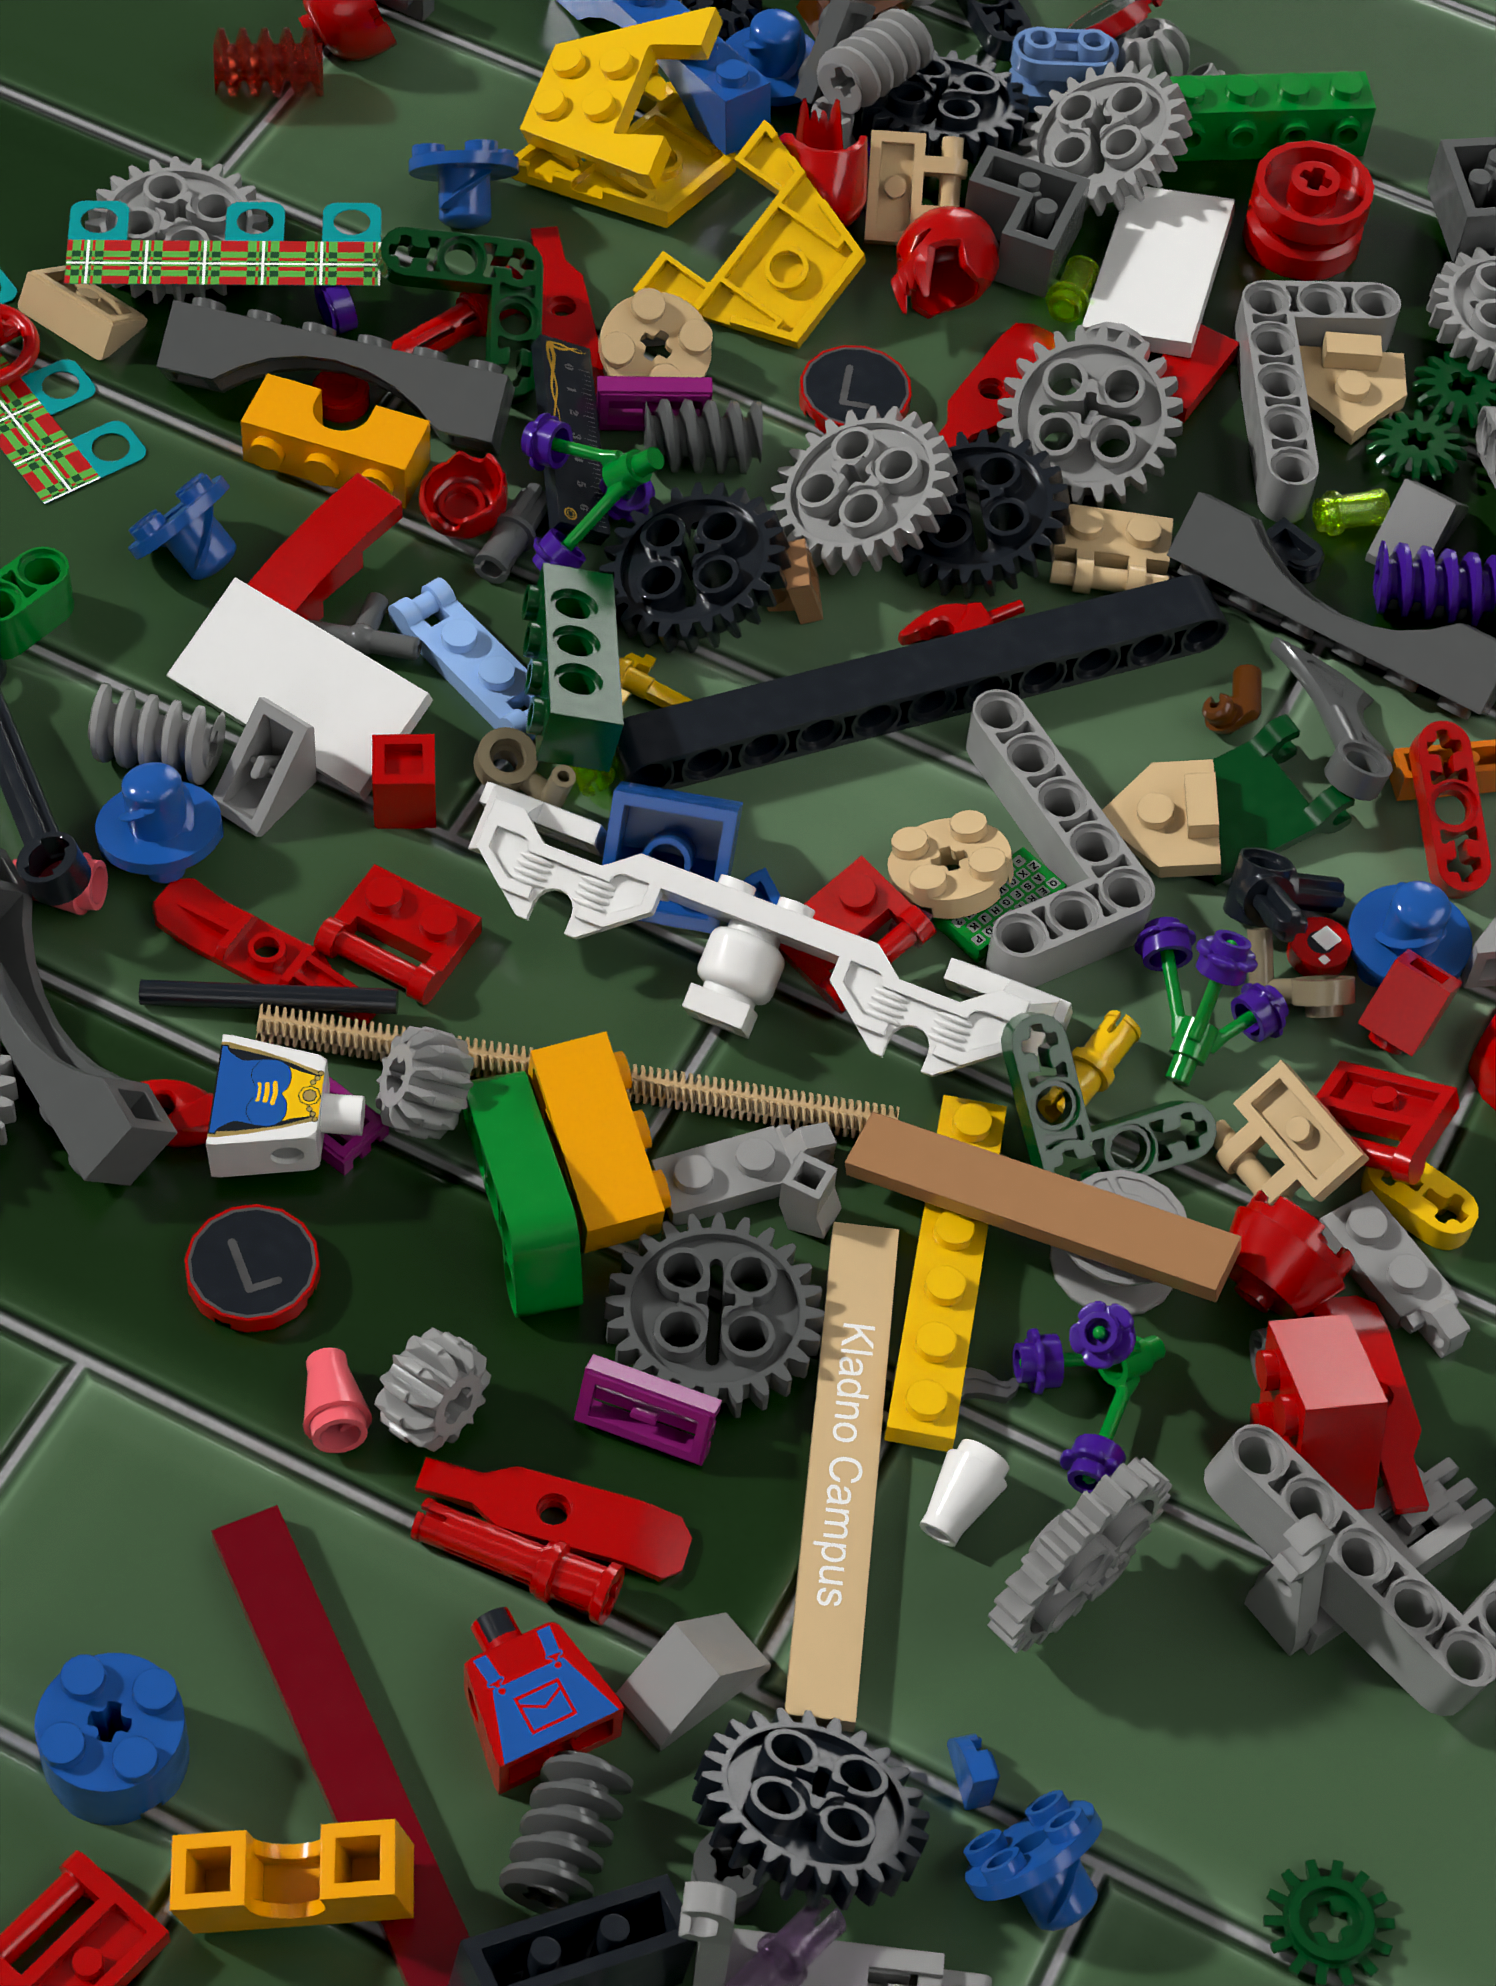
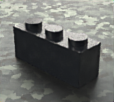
M664 1874L461 1940L448 1986H676L683 1982L697 1941L678 1936L683 1904L668 1874Z

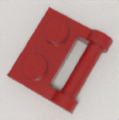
M862 855L804 903V905L815 910L813 919L868 939L892 918L898 925L877 942L890 964L915 943L923 945L937 933L934 925L923 911L911 904ZM781 943L778 950L783 958L836 1012L843 1014L846 1008L830 982L832 973L829 971L836 964Z
M374 864L335 916H330L323 922L316 934L314 947L320 953L330 958L340 955L405 988L407 997L426 1005L433 999L481 934L482 917ZM358 930L422 962V964L416 966L354 934Z
M1341 1060L1316 1095L1342 1127L1401 1141L1397 1147L1351 1136L1370 1158L1363 1166L1390 1172L1393 1180L1411 1185L1417 1184L1420 1180L1427 1156L1460 1108L1456 1087Z
M75 1850L59 1866L62 1874L0 1934V1986H127L171 1942L169 1931L90 1858L79 1850ZM82 1896L91 1899L94 1904L22 1975L11 1966Z

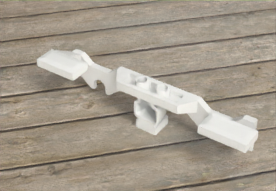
M488 781L479 800L484 807V811L468 849L482 854L518 918L528 921L536 902L546 892L559 891L568 895L572 902V914L564 934L575 940L653 916L660 900L672 901L729 923L727 927L720 926L712 931L697 968L698 975L704 982V985L702 987L691 982L682 1007L690 1017L749 1039L758 1017L754 1011L755 1005H764L771 1000L783 972L785 961L778 950L781 943L836 964L830 982L873 1055L883 1058L889 1040L901 1028L913 1027L924 1032L929 1041V1050L921 1073L930 1077L1002 1056L1001 1036L1004 1027L1011 1018L1020 1013L1035 1012L1052 1016L1062 1024L1065 1032L1072 1017V1005L1064 999L973 964L951 958L944 975L947 989L971 998L962 1002L955 1001L900 980L878 943L813 919L815 910L800 902L780 897L776 905L755 897L756 888L737 878L721 874L719 881L715 882L642 853L602 866L544 843L540 834L603 857L607 831L601 824ZM1030 1026L1031 1036L1028 1040L1022 1042L1023 1052L1035 1053L1038 1057V1046L1043 1044L1046 1035L1043 1032L1033 1031Z

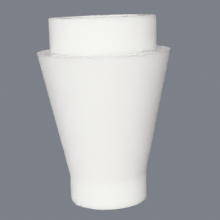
M963 1439L957 1449H949L927 1512L919 1524L920 1528L939 1543L955 1547L962 1534L1007 1488L1004 1478L1010 1467L1005 1459L991 1448L971 1439Z

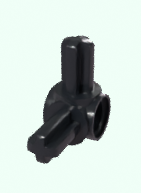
M1247 847L1239 853L1223 910L1230 918L1240 923L1255 927H1269L1280 941L1293 942L1296 934L1305 933L1308 927V920L1302 915L1301 910L1334 913L1338 908L1343 907L1346 898L1344 895V882L1338 877L1297 873L1293 863L1286 857L1267 849Z

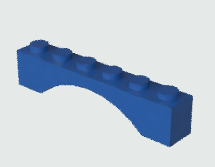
M556 0L577 20L587 17L604 18L619 25L621 28L690 12L678 0ZM717 36L708 60L658 59L656 61L684 103L695 128L725 155L742 149L763 120L771 124V82L719 36Z

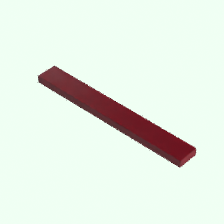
M278 1505L211 1530L213 1544L334 1823L396 1819L414 1843V1918L377 1921L404 1985L448 1986L460 1941L470 1938Z

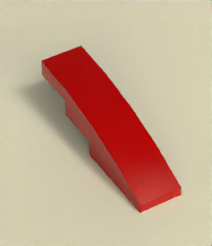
M357 472L318 507L273 553L248 582V585L306 620H321L324 617L323 601L363 568V551L403 518L402 502Z

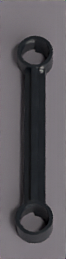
M0 654L1 685L6 677L7 666ZM0 688V787L24 844L17 858V871L38 902L49 906L62 905L74 900L86 889L91 879V867L73 837L59 831ZM62 860L56 868L52 869L53 875L40 877L48 866Z

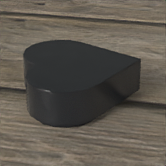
M1284 517L1266 530L1272 547L1289 572L1301 584L1310 583L1318 578L1324 563L1325 553L1323 548L1314 539Z

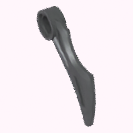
M1274 637L1270 645L1271 651L1289 668L1315 704L1334 744L1335 751L1324 768L1326 778L1337 790L1349 797L1365 801L1376 799L1392 773L1393 768L1391 763L1392 754L1373 737L1364 721V710L1372 705L1375 699L1328 664L1278 637Z

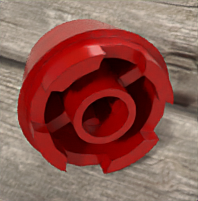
M1259 1190L1246 1207L1238 1206L1229 1232L1241 1236V1250L1229 1277L1237 1284L1234 1288L1237 1294L1257 1310L1267 1313L1270 1309L1287 1319L1301 1318L1345 1289L1343 1279L1355 1265V1258L1348 1248L1341 1247L1335 1254L1327 1246L1328 1241L1322 1234L1325 1226L1308 1212L1282 1196L1271 1206L1268 1203L1269 1197L1262 1190Z

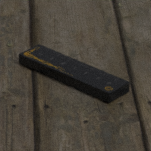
M540 334L531 345L538 416L543 413H550L551 416H556L559 421L570 425L573 433V442L601 449L590 349ZM569 455L565 464L559 469L545 466L543 471L549 530L555 528L568 536L601 500L604 493L599 488V483L603 478V466L600 462ZM608 512L581 541L599 546L605 542L611 535Z

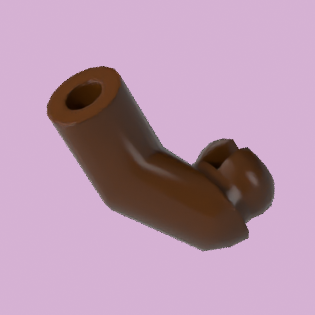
M1250 664L1236 667L1233 671L1232 696L1220 693V701L1215 703L1212 696L1206 699L1202 707V714L1205 718L1206 726L1211 731L1223 735L1232 734L1259 718L1262 712L1263 675L1259 667Z

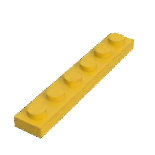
M943 1095L937 1133L1000 1154L1007 1106ZM926 1202L924 1203L884 1440L947 1452L953 1448L989 1224Z

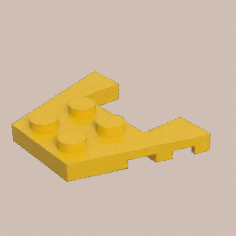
M702 8L555 44L520 127L527 143L576 162L584 158L599 164L605 173L616 177L623 173L634 177L642 187L656 189L672 149L664 135L627 134V131L658 59H709L723 24L717 8Z
M656 62L637 107L646 114L630 125L627 134L664 135L672 151L656 189L642 187L634 177L623 173L619 177L605 173L599 164L589 160L576 162L528 144L515 155L519 159V173L511 178L668 228L736 172L734 161L736 153L733 152L725 155L695 128L684 103L672 83L666 82L658 73V63Z
M763 120L736 155L734 161L737 168L776 194L777 196L710 282L705 281L669 254L662 251L633 288V292L635 294L644 288H654L660 292L676 295L698 310L704 321L799 349L866 263V258L861 248L827 201L820 196L807 178L801 165L783 145L775 129L770 123Z

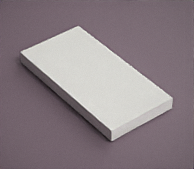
M1144 186L1142 188L1144 200L1139 201L1132 194L1125 197L1124 209L1119 212L1082 326L1086 331L1092 325L1103 322L1125 324L1138 332L1144 341L1150 343L1151 352L1191 358L1233 220L1235 199Z
M236 577L166 675L172 683L219 712L223 711L226 716L244 727L259 697L269 699L314 727L316 771L363 800L366 799L372 790V735L410 734L433 701L428 692Z

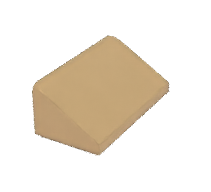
M65 265L27 272L18 302L20 312L96 360H104L112 355L146 326L148 319L144 317L145 315L97 285L64 284Z

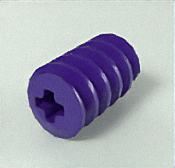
M1382 540L1376 558L1373 581V596L1377 613L1384 615L1391 599H1395L1398 601L1400 616L1407 618L1414 603L1418 602L1421 603L1423 619L1430 621L1437 606L1440 605L1444 606L1446 622L1453 624L1460 609L1463 608L1467 609L1470 626L1477 627L1484 611L1492 613L1496 605V555H1491L1482 568L1479 554L1469 551L1459 565L1455 550L1445 548L1437 562H1435L1432 547L1422 545L1412 560L1409 544L1399 542L1389 557L1386 542Z

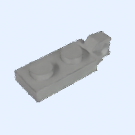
M828 1122L798 1127L795 1131L792 1130L790 1124L778 1125L776 1128L770 1126L651 1160L652 1171L661 1169L665 1175L671 1196V1208H667L666 1212L671 1224L679 1226L687 1223L689 1214L694 1213L700 1220L714 1216L717 1212L724 1213L780 1197L781 1183L800 1151L827 1164H832L835 1160L834 1154L837 1142Z
M1372 1190L1320 1218L1319 1221L1325 1226L1322 1234L1328 1241L1327 1246L1335 1254L1341 1247L1349 1249L1355 1258V1265L1349 1271V1274L1369 1299L1377 1304L1382 1315L1395 1330L1401 1326L1410 1334L1418 1330L1441 1359L1463 1346L1465 1337L1470 1331V1326L1457 1309L1459 1300L1454 1291L1451 1290L1452 1287Z

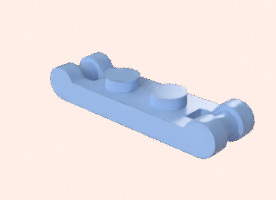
M438 577L422 586V594L412 600L404 597L388 607L389 617L400 634L415 636L421 640L420 654L494 729L501 727L515 728L528 735L532 741L535 740V735L527 734L526 732L529 704L532 697H534L525 695L527 669L456 599L453 590L444 579ZM434 614L441 622L431 627L424 619ZM524 705L528 708L525 711L519 709Z

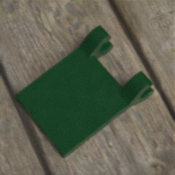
M1287 714L1280 715L1268 722L1248 742L1213 759L1214 772L1216 773L1221 875H1207L1214 886L1232 878L1239 853L1244 848H1262L1280 853L1315 834L1335 833L1351 823L1352 817L1346 809L1354 806V798L1340 792L1332 785L1309 804L1278 765L1290 760L1297 754V748L1291 740L1300 736V730Z

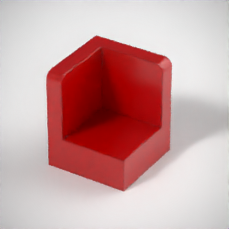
M435 734L372 735V790L375 828H436Z

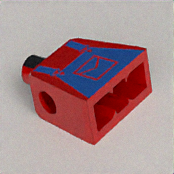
M507 1607L492 1609L474 1621L471 1631L483 1653L470 1658L464 1664V1691L498 1795L540 1776L542 1764L550 1757H553L558 1751L571 1750L587 1753L621 1737L624 1706L618 1696L558 1623L547 1622L522 1634Z

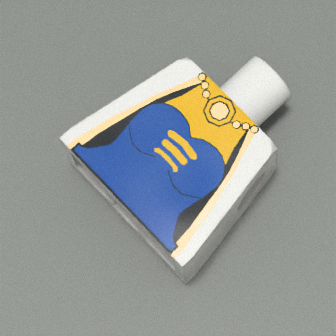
M223 1034L206 1140L211 1177L314 1170L320 1165L324 1133L362 1136L365 1118V1096L330 1094L327 1059L323 1056Z

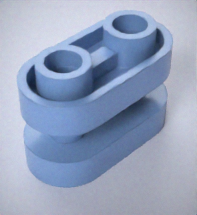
M1046 27L1025 29L1019 32L1013 41L1011 53L1012 67L1009 70L1012 73L1011 82L1023 84L1022 94L1029 96V112L1036 113L1034 110L1036 106L1050 107L1053 103L1049 95L1051 90L1062 94L1069 90L1067 78L1072 77L1078 83L1085 81L1087 68L1091 67L1097 76L1104 74L1108 62H1113L1116 68L1119 54L1118 44L1111 36L1098 29Z

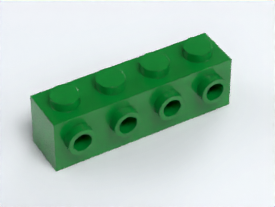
M1366 71L1169 76L1173 84L1177 83L1192 114V118L1188 120L1193 134L1183 139L1188 152L1187 154L1172 156L1174 161L1263 159L1270 150L1288 142L1316 141L1331 144L1354 156H1364L1376 112V105Z

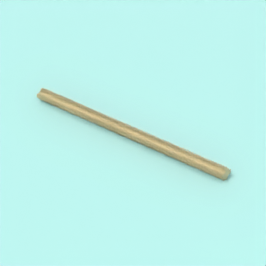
M261 1004L257 1021L256 1040L259 1041L261 1039V1042L269 1040L270 1044H274L277 1041V1045H282L285 1042V1046H291L293 1043L295 1048H298L301 1044V1049H306L309 1045V1050L317 1048V1051L321 1052L324 1050L325 1053H330L331 1051L332 1054L340 1052V1055L348 1053L350 1057L356 1054V1058H361L364 1055V1059L372 1057V1060L377 1061L380 1058L382 1062V1058L388 1057L390 1054L393 1039L396 1036H402L406 1027L403 1026L401 1034H398V1026L395 1025L393 1033H390V1024L386 1025L384 1032L382 1031V1023H379L377 1030H374V1022L371 1021L369 1029H366V1020H363L361 1028H359L358 1019H355L353 1026H350V1018L347 1017L345 1025H342V1016H339L337 1024H334V1015H331L328 1023L324 1013L321 1021L318 1020L317 1012H315L314 1019L311 1020L310 1011H307L306 1018L303 1019L302 1010H299L298 1017H295V1009L292 1008L290 1016H287V1008L284 1007L282 1015H279V1006H276L274 1014H272L271 1005H268L266 1012H263V1004ZM466 1037L465 1041H467L469 1050L468 1055L474 1059V1067L470 1076L474 1075L475 1070L476 1077H481L483 1073L484 1077L523 1070L526 1071L528 1076L530 1051L533 1050V1047L529 1048L528 1055H526L525 1046H522L519 1054L518 1047L515 1044L512 1052H510L509 1043H506L504 1051H502L501 1042H498L495 1050L493 1041H490L488 1048H486V1041L482 1039L481 1045L478 1047V1040L474 1038L473 1044L470 1046V1038ZM633 1064L631 1070L632 1088L626 1090L629 1102H632L635 1096V1103H640L643 1097V1104H648L651 1098V1105L655 1106L659 1099V1107H664L667 1100V1108H672L675 1102V1109L679 1110L683 1103V1111H687L691 1104V1112H696L699 1105V1113L701 1114L705 1112L707 1106L708 1115H711L715 1108V1116H719L723 1109V1117H728L731 1110L732 1119L737 1117L739 1111V1120H743L747 1113V1121H752L755 1114V1122L759 1123L763 1115V1124H767L771 1116V1125H775L779 1118V1125H784L787 1119V1124H790L792 1127L795 1120V1129L801 1127L802 1122L803 1126H808L810 1123L813 1125L828 1122L832 1132L835 1127V1135L837 1136L840 1135L843 1128V1137H847L851 1129V1138H855L858 1131L860 1135L872 1111L898 1120L900 1109L897 1106L894 1114L893 1106L889 1105L886 1113L885 1104H881L878 1112L877 1103H873L870 1110V1104L865 1101L862 1109L860 1100H857L854 1108L853 1099H849L846 1106V1100L842 1097L838 1105L836 1096H833L830 1104L829 1095L824 1096L822 1103L821 1094H817L814 1101L813 1093L809 1092L806 1100L804 1091H801L798 1099L797 1090H793L790 1097L789 1089L785 1088L782 1096L780 1087H777L774 1095L773 1086H769L766 1094L765 1085L761 1084L758 1092L757 1084L753 1083L750 1091L749 1082H745L743 1090H741V1081H737L735 1088H733V1080L729 1079L728 1085L725 1087L724 1078H721L719 1086H717V1077H713L711 1084H709V1076L705 1075L704 1081L701 1083L700 1074H697L696 1080L693 1082V1073H689L686 1081L685 1072L681 1071L680 1077L677 1079V1071L673 1070L672 1076L669 1078L668 1069H665L664 1075L661 1077V1068H657L656 1074L653 1075V1067L649 1066L648 1072L645 1074L644 1065H641L640 1071L637 1073V1064Z

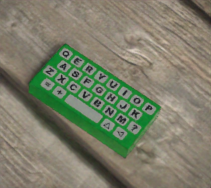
M1024 847L1012 855L1014 870L1012 881L1010 884L1006 881L999 889L1000 899L991 907L979 913L961 918H934L933 924L976 963L987 956L992 929L999 917L1067 887L1060 878Z

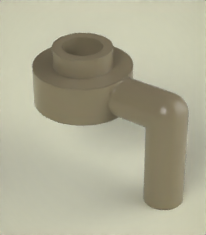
M501 727L488 732L482 738L474 756V770L483 785L486 786L488 781L514 791L522 790L527 796L559 808L563 807L576 780L574 770L567 765L556 766L549 779L546 780L536 771L538 761L536 760V746L534 742L524 732L515 728ZM497 759L507 760L513 766L514 771H501L494 766L493 761Z
M1270 928L1247 929V939L1252 944L1250 950L1256 955L1255 960L1258 963L1257 969L1249 972V983L1273 986L1281 993L1287 1004L1305 1006V1017L1310 1018L1343 1016V1005L1356 1003L1354 976L1316 975L1274 979L1272 930Z

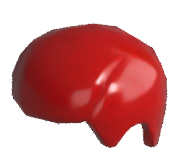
M458 451L447 462H442L432 467L420 483V511L431 527L446 537L469 540L485 535L494 529L500 514L506 512L508 499L506 474L497 459L490 453H487L484 458H476L463 451Z

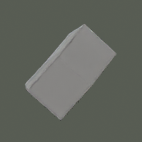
M801 1151L781 1183L779 1206L789 1230L824 1239L842 1209L835 1189L837 1168Z

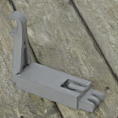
M1450 1457L1444 1459L1425 1473L1417 1466L1430 1505L1427 1512L1394 1515L1385 1485L1376 1490L1373 1509L1356 1510L1422 1575H1425L1462 1549L1471 1531L1484 1523L1496 1511V1508L1487 1498L1480 1500L1466 1511L1462 1508L1461 1505L1468 1501L1478 1489L1469 1478L1461 1480L1448 1490L1445 1489L1443 1485L1451 1480L1459 1471V1467ZM1316 1513L1305 1516L1282 1534L1292 1546L1280 1552L1271 1561L1272 1563L1260 1570L1256 1583L1248 1592L1244 1602L1288 1656H1291L1301 1648L1308 1655H1311L1345 1631L1319 1606L1325 1561L1336 1536ZM1422 1523L1431 1531L1426 1536L1427 1530L1422 1526Z
M685 1882L678 1936L697 1941L692 1986H992L993 1979L988 1975L944 1969L945 1953L734 1928L737 1894L734 1890L712 1882Z

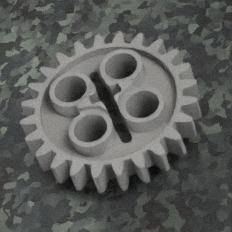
M1129 61L1121 72H1117L1114 63L1108 62L1103 75L1097 76L1090 67L1087 68L1085 81L1078 83L1072 77L1067 78L1069 90L1062 94L1051 90L1049 95L1053 103L1050 107L1036 106L1034 108L1040 121L1028 122L1024 125L1029 138H1025L1019 143L1024 154L1022 157L1091 179L1085 211L1089 205H1092L1096 215L1102 216L1107 203L1114 202L1116 208L1121 211L1124 209L1125 197L1131 194L1139 201L1144 200L1142 188L1147 184L1158 188L1162 187L1163 184L1158 175L1161 171L1176 172L1178 167L1172 156L1183 155L1188 152L1183 139L1193 134L1188 120L1192 118V114L1179 85L1172 83L1167 72L1157 75L1152 64H1148L1139 72L1134 61Z
M178 157L172 158L168 168H162L155 159H151L149 163L150 171L144 173L131 165L128 167L129 180L113 175L110 177L111 190L98 189L96 191L97 201H121L128 205L129 224L127 240L225 241L227 208L236 202H264V200H256V188L254 185L242 187L241 174L236 173L224 179L222 164H217L209 171L202 170L200 158H196L189 168L182 167ZM104 208L89 210V220L85 221V229L93 233L107 232L116 226L117 216L111 210ZM253 209L245 211L237 219L238 227L246 233L260 234L269 230L268 217L263 210ZM112 284V286H113L114 288H119V287H122V286L126 285V284ZM130 284L131 297L137 298L146 290L152 291L153 303L158 304L165 294H173L174 300L184 302L185 295L193 293L195 297L206 298V290L211 288L222 296L227 295V285Z
M1476 247L1472 258L1461 252L1458 253L1455 263L1447 261L1444 264L1441 274H1437L1432 286L1426 311L1432 313L1428 323L1429 327L1440 329L1436 339L1437 342L1454 344L1449 356L1452 358L1467 356L1470 358L1467 368L1469 371L1483 366L1488 369V380L1493 381L1496 379V248L1493 255L1490 256L1481 247Z
M1077 325L1075 341L1067 342L1059 331H1055V348L1049 351L1042 344L1035 342L1033 344L1036 357L1034 363L1022 358L1016 360L1017 370L1023 377L1022 379L1005 377V390L1014 398L998 399L999 413L1009 417L997 422L999 436H1002L1005 432H1010L1013 448L1026 439L1031 440L1033 455L1046 450L1049 453L1051 467L1060 466L1063 484H1067L1068 493L1071 494L1073 504L1082 505L1085 496H1093L1096 507L1103 508L1105 494L1113 492L1121 504H1125L1126 486L1132 484L1137 490L1145 493L1147 491V482L1144 475L1146 472L1159 477L1165 474L1164 465L1158 456L1175 457L1177 454L1176 444L1167 437H1176L1183 434L1182 421L1172 418L1183 412L1182 398L1169 397L1178 390V380L1176 376L1161 378L1167 370V363L1164 357L1157 358L1149 363L1147 362L1151 353L1149 342L1145 341L1134 350L1130 349V333L1127 330H1124L1115 342L1109 341L1106 325H1101L1095 339H1088L1083 326ZM1063 378H1072L1081 384L1080 388L1071 395L1062 396L1052 391L1053 385ZM1119 385H1129L1138 391L1137 395L1127 402L1119 403L1108 397L1109 392ZM1043 408H1050L1054 411L1045 416L1040 414V410ZM1088 410L1098 411L1099 415L1094 417L1092 424H1082L1081 419L1087 417ZM1134 419L1141 421V424L1137 427L1126 423ZM1054 432H1063L1072 437L1071 443L1061 450H1051L1043 445L1044 439ZM1110 439H1120L1129 445L1128 450L1118 457H1108L1099 451L1103 443Z
M870 406L865 419L858 420L855 413L849 410L847 411L844 425L838 427L832 420L828 419L825 421L827 433L822 437L811 432L805 434L810 445L806 451L791 448L789 453L795 465L778 468L777 472L783 484H778L771 488L777 503L772 505L770 509L776 512L788 542L805 538L815 566L818 567L823 562L830 575H834L845 563L851 575L857 576L862 563L867 561L870 562L875 572L881 570L883 557L889 554L898 563L902 562L903 552L901 548L909 544L916 549H922L924 546L919 534L923 530L938 533L940 527L934 515L949 514L952 511L946 499L947 496L956 494L958 491L952 479L958 473L951 458L952 453L943 435L939 436L934 424L931 421L922 424L917 412L913 411L903 419L898 407L893 406L885 417L881 418L876 406Z
M1135 1457L1127 1466L1124 1463L1120 1464L1111 1477L1105 1474L1091 1493L1088 1491L1083 1492L1072 1510H1064L1056 1516L1035 1538L1030 1546L1029 1553L1020 1560L1024 1563L1023 1566L1007 1578L1005 1583L1008 1587L995 1598L994 1602L997 1605L988 1614L991 1621L987 1626L1015 1653H1018L1021 1649L1026 1652L1034 1643L1040 1645L1049 1633H1057L1072 1615L1075 1617L1080 1612L1088 1599L1091 1602L1095 1600L1124 1572L1130 1562V1557L1137 1551L1134 1547L1152 1531V1528L1149 1527L1150 1524L1163 1513L1164 1510L1161 1507L1171 1496L1168 1493L1172 1488L1170 1480L1145 1457L1141 1460Z

